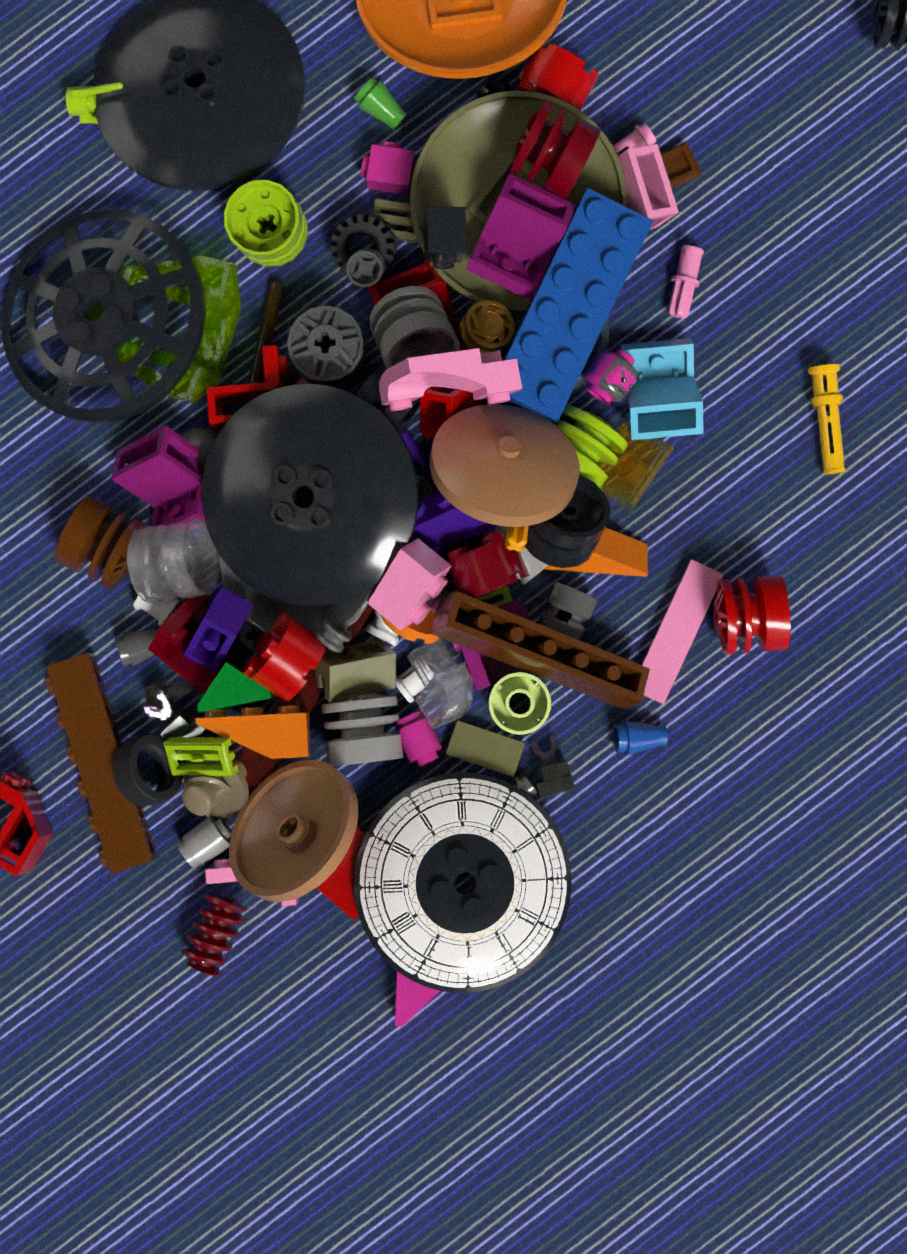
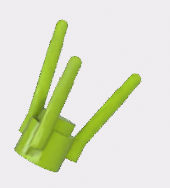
M116 82L98 86L68 87L66 90V106L69 115L79 116L81 124H98L94 115L96 94L122 89L123 84Z

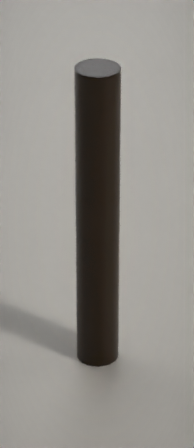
M270 283L247 384L262 383L264 363L262 346H270L284 290V285L281 283Z

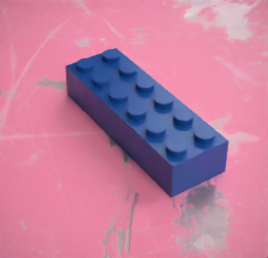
M589 188L584 191L573 212L569 225L547 266L539 288L530 302L503 361L517 359L522 384L521 390L510 394V401H507L508 403L532 411L553 424L559 420L653 220Z

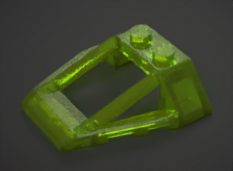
M205 256L192 257L201 275L205 292L206 318L203 337L196 357L187 373L167 395L168 397L195 403L207 392L206 387H212L220 379L241 312L236 264ZM174 260L160 261V264H155L161 275L182 268L179 261L175 262ZM140 264L122 266L118 273L130 285L149 279ZM175 286L166 289L169 300L190 305L189 290ZM101 303L91 307L89 311L91 321L97 320L102 315L103 306ZM127 341L121 348L116 350L121 366L129 361L131 357L135 356L143 345ZM155 349L147 361L168 367L169 369L177 355ZM143 365L133 373L134 376L151 387L163 376L146 365Z

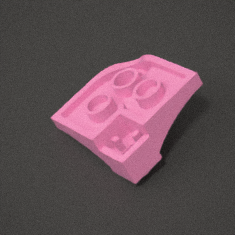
M478 348L406 358L388 368L382 374L379 381V392L382 405H389L390 411H399L412 408V401L423 397L425 390L429 387L460 389L472 392L474 400L487 398L488 404H497L510 401V394L521 390L522 384L517 359L502 361L500 351L480 353Z

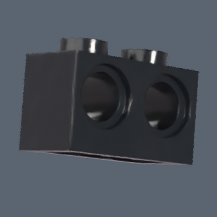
M428 206L424 218V263H433V268L435 269L455 268V263H461L466 253V207Z

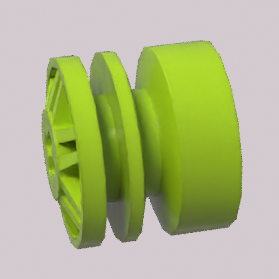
M252 180L240 186L227 202L224 211V227L230 240L252 262L265 267L282 266L294 260L303 250L308 237V221L296 199L281 184L270 180ZM265 223L268 225L274 223L276 230L274 232L270 230L265 232L263 226Z
M566 404L561 416L568 423L558 420L554 425L568 437L574 446L579 460V475L593 481L601 488L608 476L597 463L600 461L615 466L619 459L610 450L623 454L628 443L614 431L610 424L600 417Z

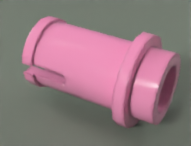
M646 124L641 127L636 125L634 132L612 146L616 154L624 149L653 145L657 142L656 138Z

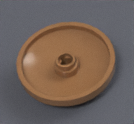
M479 405L454 414L438 429L430 454L431 475L441 494L464 514L482 522L498 526L523 527L551 519L559 514L571 501L579 479L580 467L578 456L568 437L546 418L532 411L510 405Z
M302 760L278 769L257 786L236 818L229 843L231 869L242 887L263 900L284 902L299 898L314 890L335 871L352 843L358 821V800L353 785L348 778L326 762Z

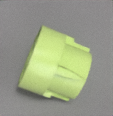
M517 672L504 676L494 685L489 696V711L492 719L501 729L512 734L522 735L537 730L545 723L551 710V697L547 687L540 679L528 673ZM515 693H523L530 700V707L523 714H516L509 707V700Z

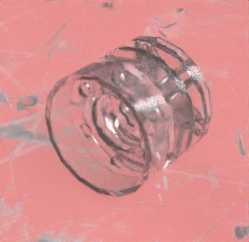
M198 519L175 522L169 526L161 524L154 527H142L135 530L130 537L127 549V566L130 580L136 593L145 602L158 603L163 600L172 601L178 597L187 599L207 596L213 593L217 586L220 572L219 554L211 540L206 524Z

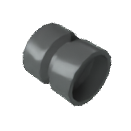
M556 582L548 599L551 607L550 609L543 610L538 624L581 641L586 629L582 623L584 620L591 618L598 600L577 589ZM562 612L572 616L568 623L560 620Z

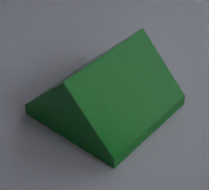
M237 659L224 664L197 707L198 712L271 699L276 695L242 674L246 664Z

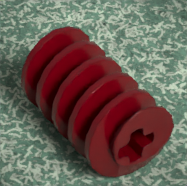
M205 895L204 899L212 906L210 909L199 908L198 912L206 920L205 922H193L192 926L200 934L199 936L188 935L186 939L194 945V948H182L181 953L188 958L186 963L188 966L199 972L219 977L221 970L215 964H225L227 957L221 951H230L233 947V944L226 937H236L239 931L232 924H242L245 919L237 910L245 911L249 908L220 895Z

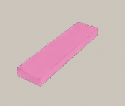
M692 559L689 561L641 664L650 668L644 696L661 704L665 703L716 593L717 581L722 579L724 574Z

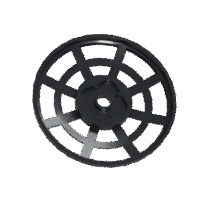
M106 209L86 212L63 221L39 238L23 256L10 279L4 297L1 316L2 340L6 358L14 376L24 390L39 404L61 416L76 421L105 423L120 421L140 414L156 405L176 387L196 357L203 337L206 318L205 292L201 275L192 256L181 241L162 225L143 215L129 211ZM100 219H118L131 222L121 240L99 237L80 241L78 225ZM145 229L156 234L169 246L178 258L181 269L161 275L152 260L134 246ZM64 233L67 248L61 250L49 260L37 278L25 275L28 267L42 249L57 236ZM98 248L114 250L105 268H87L83 251ZM130 256L142 266L149 279L130 285L118 273L127 257ZM69 258L74 275L67 279L61 288L46 283L53 271ZM187 283L190 298V315L184 341H181L164 333L168 315L166 289ZM21 288L30 292L26 307V330L28 335L13 344L11 317L17 290ZM154 293L155 316L153 325L150 327L138 321V299ZM39 296L54 301L53 321L37 329L36 309ZM101 303L103 306L102 315L97 320L91 321L89 318L91 307ZM57 335L69 346L62 367L50 358L42 346V343ZM132 335L145 340L144 345L136 355L121 366L116 350L121 348ZM157 346L176 354L174 362L160 380L146 392L135 397L126 377L142 367L154 353ZM32 349L41 364L58 377L53 399L43 394L30 382L17 361L18 358ZM82 354L102 356L107 372L103 374L85 375L76 373ZM72 384L86 387L113 384L121 404L108 408L84 409L68 406L67 402Z

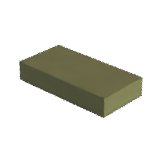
M457 720L446 754L514 777L525 743Z

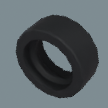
M146 734L131 739L122 744L114 755L112 765L114 782L120 794L129 802L138 806H149L166 801L178 792L182 784L183 776H172L163 744L166 740L160 735ZM140 750L146 751L154 759L158 767L159 780L155 790L147 787L138 774L137 758Z

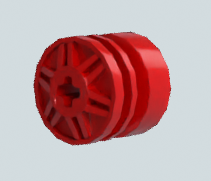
M782 575L757 576L754 580L752 593H749L744 578H736L734 594L729 579H719L717 581L716 599L714 600V623L723 654H735L737 640L741 652L749 653L753 636H756L759 647L763 652L788 649L790 642V609L788 593Z

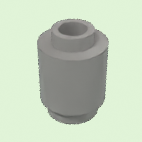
M210 816L182 837L183 841L177 847L191 867L195 868L199 864L204 866L229 847V838L232 831L222 818L215 820Z

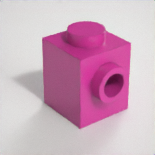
M381 142L380 146L372 144L370 156H363L361 177H367V188L410 195L415 164L414 151L401 149V145L393 142Z

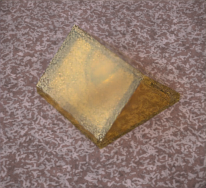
M623 423L617 433L628 443L626 450L623 454L610 450L619 459L615 466L600 461L597 465L608 476L600 489L609 500L630 512L661 469L674 447L658 438L631 440L627 424Z

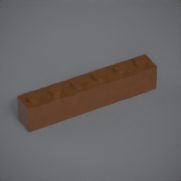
M458 591L440 599L430 634L621 709L642 702L650 668Z
M85 653L46 666L48 675L44 676L45 684L51 696L55 695L59 709L55 710L56 719L60 729H66L70 743L66 744V751L71 764L77 763L81 776L77 778V786L81 797L88 799L91 812L87 813L88 822L92 832H98L102 846L98 847V853L103 867H109L110 873L113 874L157 859L158 856L142 806L129 802L120 794L114 782L112 772L113 759L118 748L122 745V741L95 654Z

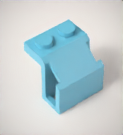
M692 338L621 344L620 349L634 358L635 363L632 366L638 372L636 383L626 395L630 412L625 413V418L631 440L703 434V399L694 378V344Z

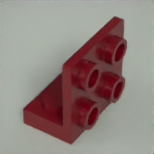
M203 584L159 627L148 650L202 693H206L224 664L231 660H237L244 653L246 646L235 638L216 672L184 656L188 645L209 609L206 605L213 594Z

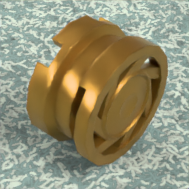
M494 300L476 302L468 310L467 314L463 316L458 326V337L461 345L466 350L479 348L480 353L501 351L511 340L514 333V319L511 312L503 304Z

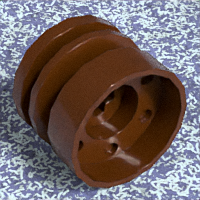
M88 495L76 507L62 531L56 546L54 561L77 573L91 561L88 579L96 582L101 578V585L112 590L134 564L141 548L146 524L137 519L130 523V516L124 512L118 515L110 524L113 507Z

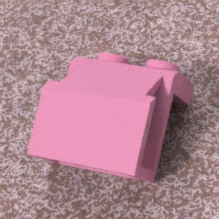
M658 144L627 149L618 156L627 186V208L653 220L649 230L659 227L679 213Z

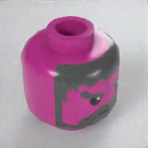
M617 349L615 353L607 350L601 351L585 373V381L588 384L586 390L596 399L607 405L611 401H623L638 379V372L632 366L635 363L634 358L621 349Z

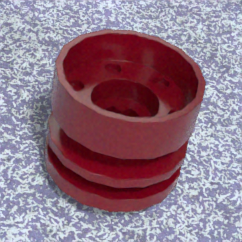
M545 100L543 106L530 117L514 149L513 165L510 171L518 175L525 160L532 163L533 166L526 180L531 182L540 170L543 169L548 172L544 189L566 200L586 164L602 129L580 118L570 131L565 130L563 125L567 111L562 108L555 123L547 120V117L554 104Z

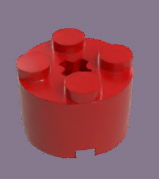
M549 43L546 49L541 46L527 58L516 78V83L521 91L546 94L558 98L581 111L599 74L594 69H592L590 74L583 69L585 61L573 53Z
M282 612L274 622L271 629L272 632L269 633L265 630L257 639L253 649L257 650L258 653L249 659L243 668L242 674L277 697L289 701L306 684L307 680L304 677L310 668L315 671L325 652L326 646L318 640L313 631L285 612Z

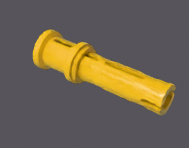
M828 364L810 367L807 370L808 374L812 375L814 397L810 400L813 408H817L823 475L844 473L846 469L844 468L838 406L843 401V395L839 394L837 378L840 365ZM823 377L827 378V392L824 391ZM826 407H830V416H827ZM829 423L831 424V427H832V437H833V447H834V453H833V454H831V452H830L829 433H828V424H829Z

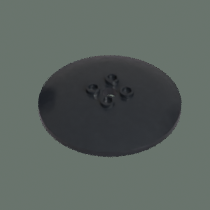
M151 0L130 14L110 36L99 57L93 86L116 82L123 84L122 89L96 94V108L94 109L100 130L115 155L133 172L155 184L188 191L211 190L235 184L250 177L270 163L281 152L294 133L301 117L306 91L303 62L291 33L273 12L256 0ZM201 74L205 76L203 84L199 87L192 88L187 86V80L192 75Z
M298 384L277 388L256 397L240 408L224 425L211 447L205 464L202 480V506L206 526L217 552L232 572L245 584L257 592L283 603L297 606H325L354 598L382 580L399 550L409 544L413 535L419 508V487L415 465L403 437L394 424L379 409L362 397L337 387L321 384ZM301 486H307L313 491L314 500L309 507L301 506L296 499L297 490Z

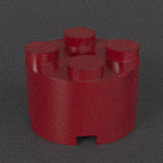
M499 531L482 538L483 546L473 549L472 545H466L447 553L450 560L448 563L452 565L449 573L458 592L468 596L471 593L473 598L482 597L518 582L516 576L518 573L521 579L530 576L521 553L506 548L505 531Z

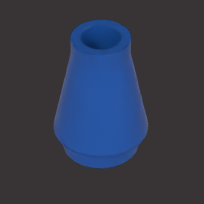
M622 720L621 724H614L612 738L615 752H623L625 756L659 746H666L668 742L665 725Z

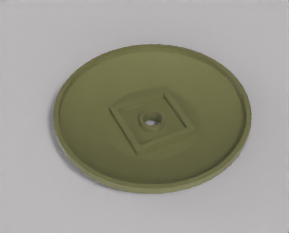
M505 91L478 98L462 106L447 117L432 133L418 158L410 191L411 219L418 244L424 254V218L428 206L466 207V253L461 263H455V268L453 269L433 268V270L453 290L475 303L483 300H494L503 304L509 311L526 312L531 300L521 295L515 294L466 270V267L509 173L528 181L526 178L533 166L532 163L525 160L518 175L510 171L513 165L514 149L530 117L543 106L545 100L554 104L547 117L548 121L555 123L561 109L563 108L567 111L563 125L565 130L570 131L580 118L598 127L583 112L558 98L530 91ZM601 130L595 146L566 200L577 206L581 195L589 188L627 207V186L620 160L612 144ZM541 169L530 183L544 189L548 172Z

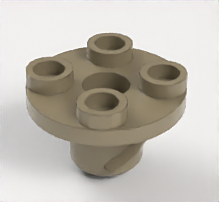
M188 760L187 763L221 764V761L204 760L202 762H191V760ZM232 760V764H237L239 769L233 776H183L185 788L182 792V800L185 807L191 813L198 816L205 815L210 817L211 815L217 818L235 816L248 800L249 790L245 778L247 775L245 766L238 760Z

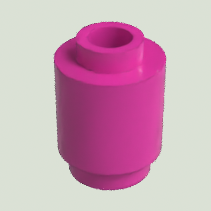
M422 711L410 714L395 722L398 728L396 733L401 734L402 747L410 763L417 761L419 767L439 758L437 751L441 750L442 746L429 718H424Z

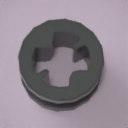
M326 617L323 621L324 628H318L315 635L326 647L341 653L344 649L343 642H349L352 634L340 622Z

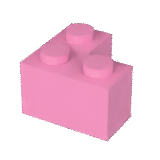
M416 539L399 550L369 599L368 604L400 631L413 622L418 625L430 611L433 614L436 613L440 599L446 597L444 593L451 584V581L445 576L452 565L421 540Z

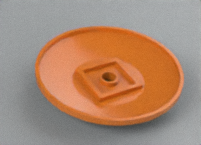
M356 0L358 14L365 30L385 54L403 66L419 73L453 79L491 75L525 60L549 39L557 28L567 4V0Z

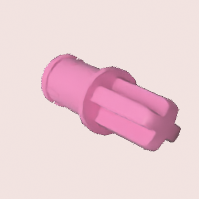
M683 245L681 247L677 272L671 278L674 286L668 314L675 318L688 317L694 289L700 283L697 280L704 250L695 246Z

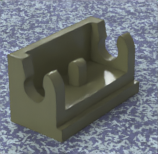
M381 639L345 645L341 653L325 649L316 667L317 687H325V699L329 703L348 699L349 696L371 694L395 689L396 652Z

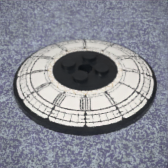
M476 773L443 774L425 779L406 788L392 798L373 819L362 839L355 862V904L362 927L370 942L382 958L400 974L418 984L439 991L452 993L481 992L507 984L526 973L544 957L555 942L565 922L571 898L572 876L568 852L563 838L551 817L526 792L506 781L488 775ZM461 873H470L475 880L474 888L469 893L461 894L455 889V879Z

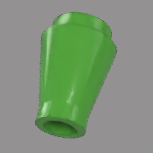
M373 77L370 78L354 97V100L360 104L359 109L385 123L392 130L407 115L382 80L378 83Z

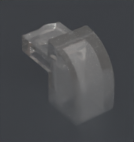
M441 639L412 650L407 658L424 685V689L415 700L425 718H427L432 730L461 718L470 708L473 701L472 682L465 664L456 665Z

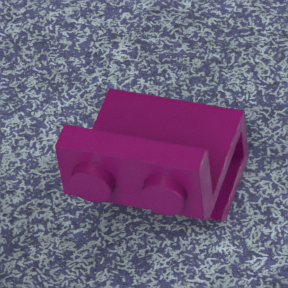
M509 173L466 270L532 301L545 270L569 225L576 204Z
M166 425L119 449L111 476L113 481L154 507L148 538L158 544L197 525H201L206 520L202 506L203 478L196 461L197 458L201 457L199 450Z

